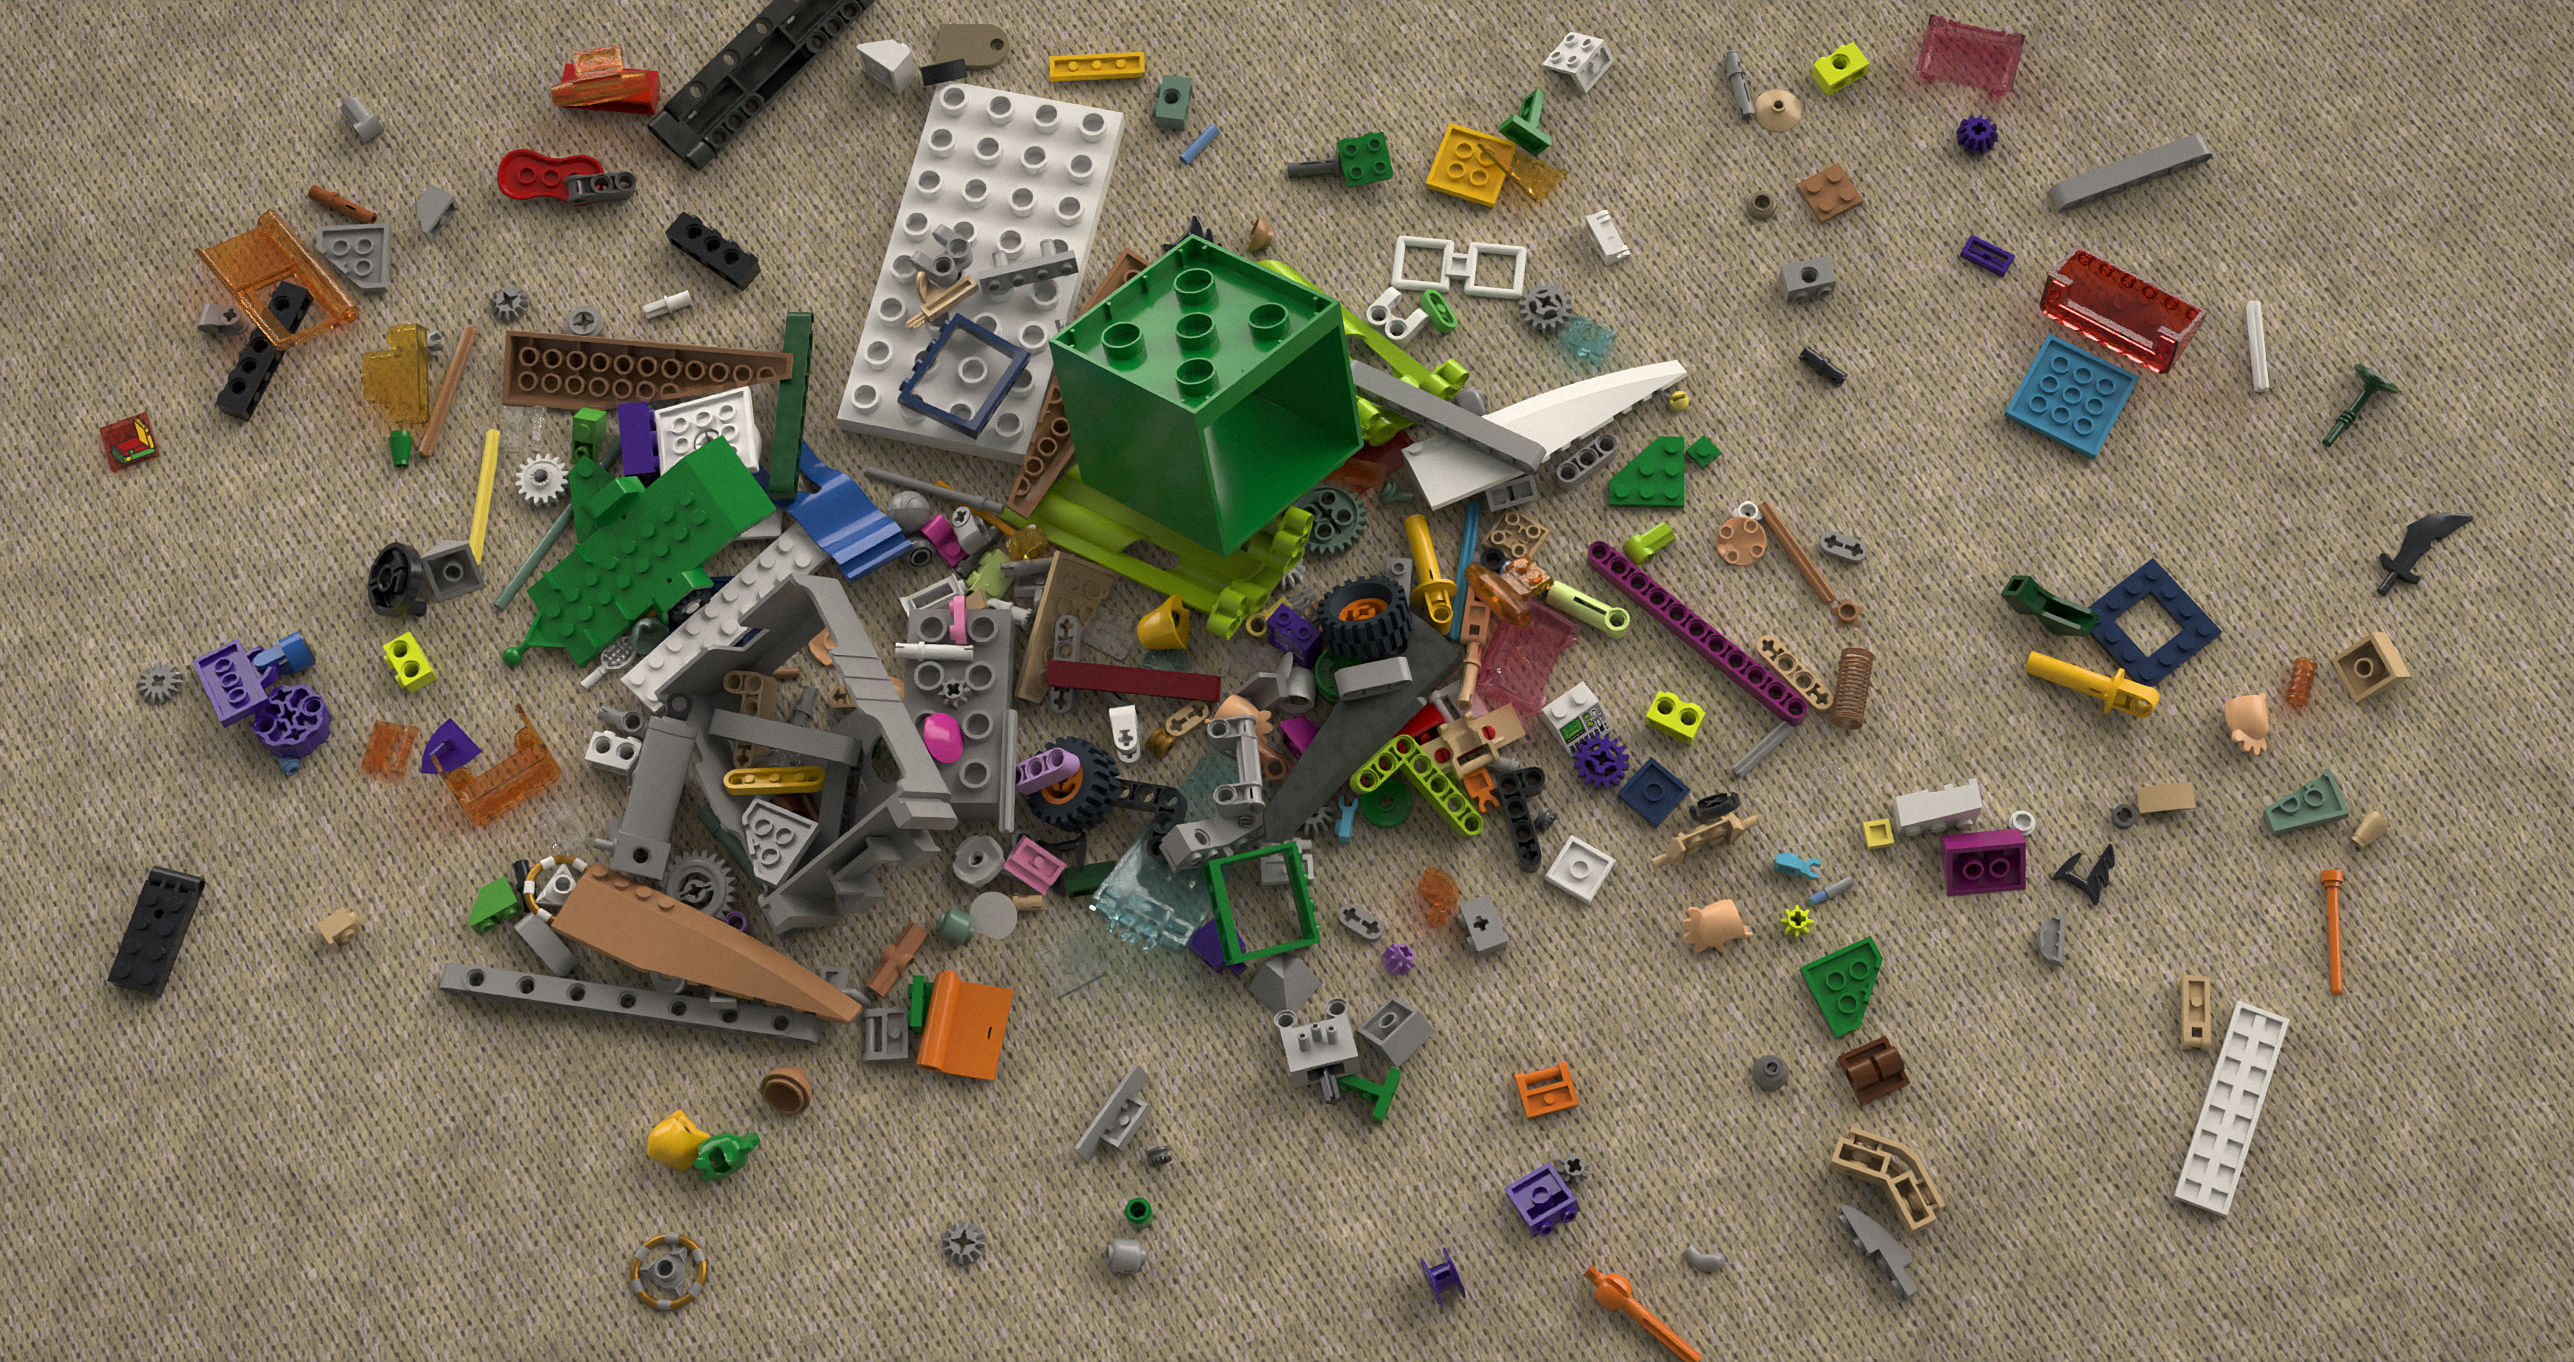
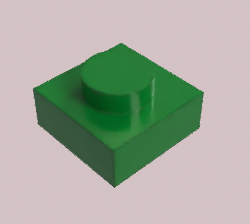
M1703 435L1686 450V454L1704 470L1721 455V451Z

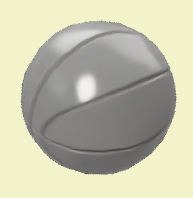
M904 491L895 495L887 509L888 518L899 525L903 534L908 535L920 532L919 530L929 522L931 515L928 501L923 495L913 491Z

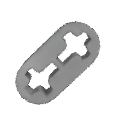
M1833 531L1826 532L1821 537L1820 550L1827 556L1851 564H1860L1866 558L1867 547L1864 542ZM1830 539H1834L1836 544L1832 548L1827 547V542ZM1854 547L1859 548V553H1861L1857 554L1856 557L1852 556V551H1850Z
M1352 903L1345 904L1340 908L1339 921L1343 927L1369 942H1376L1382 938L1384 925L1379 918ZM1355 911V917L1360 920L1359 923L1353 919H1350L1349 922L1346 921L1344 913ZM1363 923L1368 926L1376 924L1378 933L1367 934L1368 929L1363 926Z

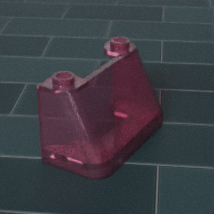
M1930 14L1916 72L1920 73L1919 78L1934 81V77L1991 89L1990 94L2005 97V93H2011L2026 35L2019 33H2008L2006 35L2004 31H1994L1954 22V20L1950 19L1949 22H1946V19H1943L1942 16Z
M1530 596L1511 603L1504 611L1481 661L1482 666L1481 671L1477 674L1475 692L1504 705L1511 702L1514 709L1529 715L1541 714L1542 708L1547 706L1548 703L1546 694L1542 692L1560 651L1571 648L1577 639L1575 634L1579 626Z

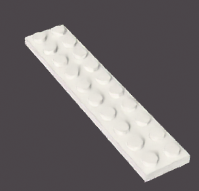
M795 522L710 599V603L697 610L621 678L622 684L657 716L666 708V704H662L654 693L660 686L706 646L721 645L733 647L744 635L753 629L750 627H740L738 619L790 573L813 575L831 557L819 548L798 522Z

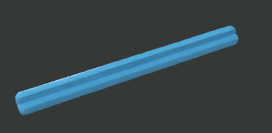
M1473 501L1467 505L1455 580L1458 592L1452 599L1451 608L1453 616L1451 629L1447 634V640L1451 642L1460 641L1481 511V504Z

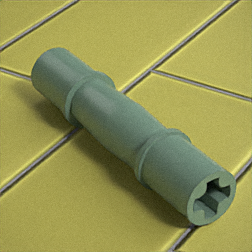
M709 803L704 805L697 812V818L711 832L712 837L717 838L727 852L742 866L741 870L746 872L761 890L764 889L762 883L758 882L755 877L753 865L741 841L734 834L725 832L720 826L721 822L718 816H715Z

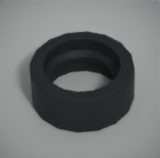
M964 58L920 68L924 86L968 77Z

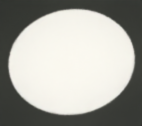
M1287 652L1276 670V673H1284L1286 683L1293 663L1292 652Z
M986 892L978 896L971 905V925L976 927L975 931L977 933L1000 940L1007 937L1014 930L1017 923V911L1013 902L1006 895L999 892Z

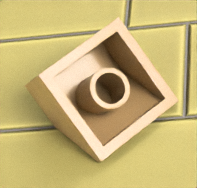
M2372 632L2331 659L2355 703L2392 689L2411 677L2386 632Z

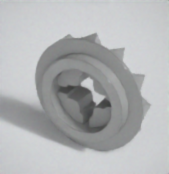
M511 284L506 288L500 287L497 293H493L492 301H490L491 311L499 320L515 321L527 312L529 298L521 287L517 288ZM506 296L513 300V309L506 304Z
M579 306L567 315L565 329L568 335L597 337L599 332H603V323L605 322L598 309L592 306ZM584 316L588 323H591L587 325L586 331L583 330L582 326H579L583 324Z
M967 1221L955 1223L946 1230V1234L942 1239L945 1255L949 1260L960 1265L975 1262L985 1249L983 1232L977 1225ZM964 1232H966L967 1240L975 1244L966 1245L963 1253H961L960 1245L953 1241L961 1240Z

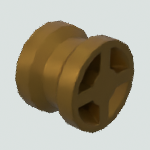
M1158 727L1147 739L1145 747L1148 750H1154L1159 758L1164 759L1174 748L1177 738L1168 736L1162 727Z

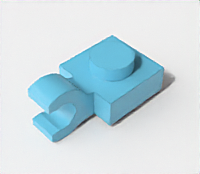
M1341 796L1338 804L1339 810L1343 815L1342 820L1337 819L1335 834L1339 836V843L1349 844L1354 815L1358 809V799L1354 798L1353 805L1346 807L1344 806V796Z
M1778 853L1773 870L1795 876L1802 875L1809 880H1817L1818 874L1811 872L1809 868L1811 866L1820 868L1822 861L1812 858L1807 862H1803V859H1799L1793 853Z

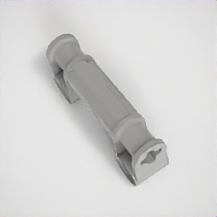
M1242 714L1236 717L1217 718L1212 720L1207 726L1210 743L1214 750L1226 751L1236 749L1240 783L1221 785L1215 789L1213 794L1217 811L1225 818L1247 814L1255 815L1265 810V803L1262 801L1261 796L1263 784L1258 736L1255 735L1254 729L1256 718L1253 715Z

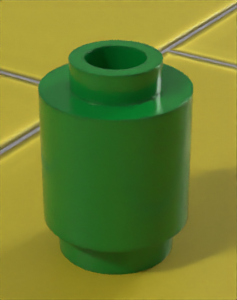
M1134 1198L1125 1207V1215L1131 1227L1142 1230L1151 1225L1154 1215L1151 1205L1147 1200ZM1138 1212L1144 1213L1142 1217H1135Z

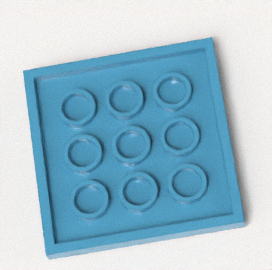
M2049 333L2005 411L2004 416L2095 460L2138 382L2139 376Z

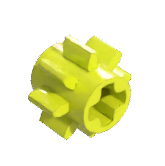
M1796 905L1793 911L1785 909L1784 915L1787 918H1783L1780 921V925L1786 926L1784 935L1791 933L1794 935L1795 940L1798 939L1801 933L1808 936L1810 931L1806 926H1813L1814 920L1808 919L1809 910H1800L1798 905ZM1794 918H1798L1799 923H1801L1800 926H1795Z

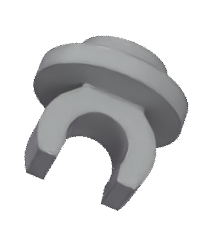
M432 331L428 336L424 334L419 336L418 347L420 351L430 357L436 356V351L444 347V344L439 341L442 335L437 331Z

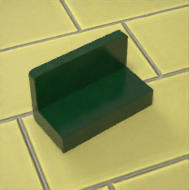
M1115 860L1084 865L1082 870H1079L1077 866L1065 869L1069 898L1121 890Z

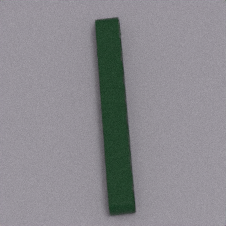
M813 312L787 313L783 353L793 354L792 378L780 380L769 477L770 500L797 499L814 330H811L812 323H814Z

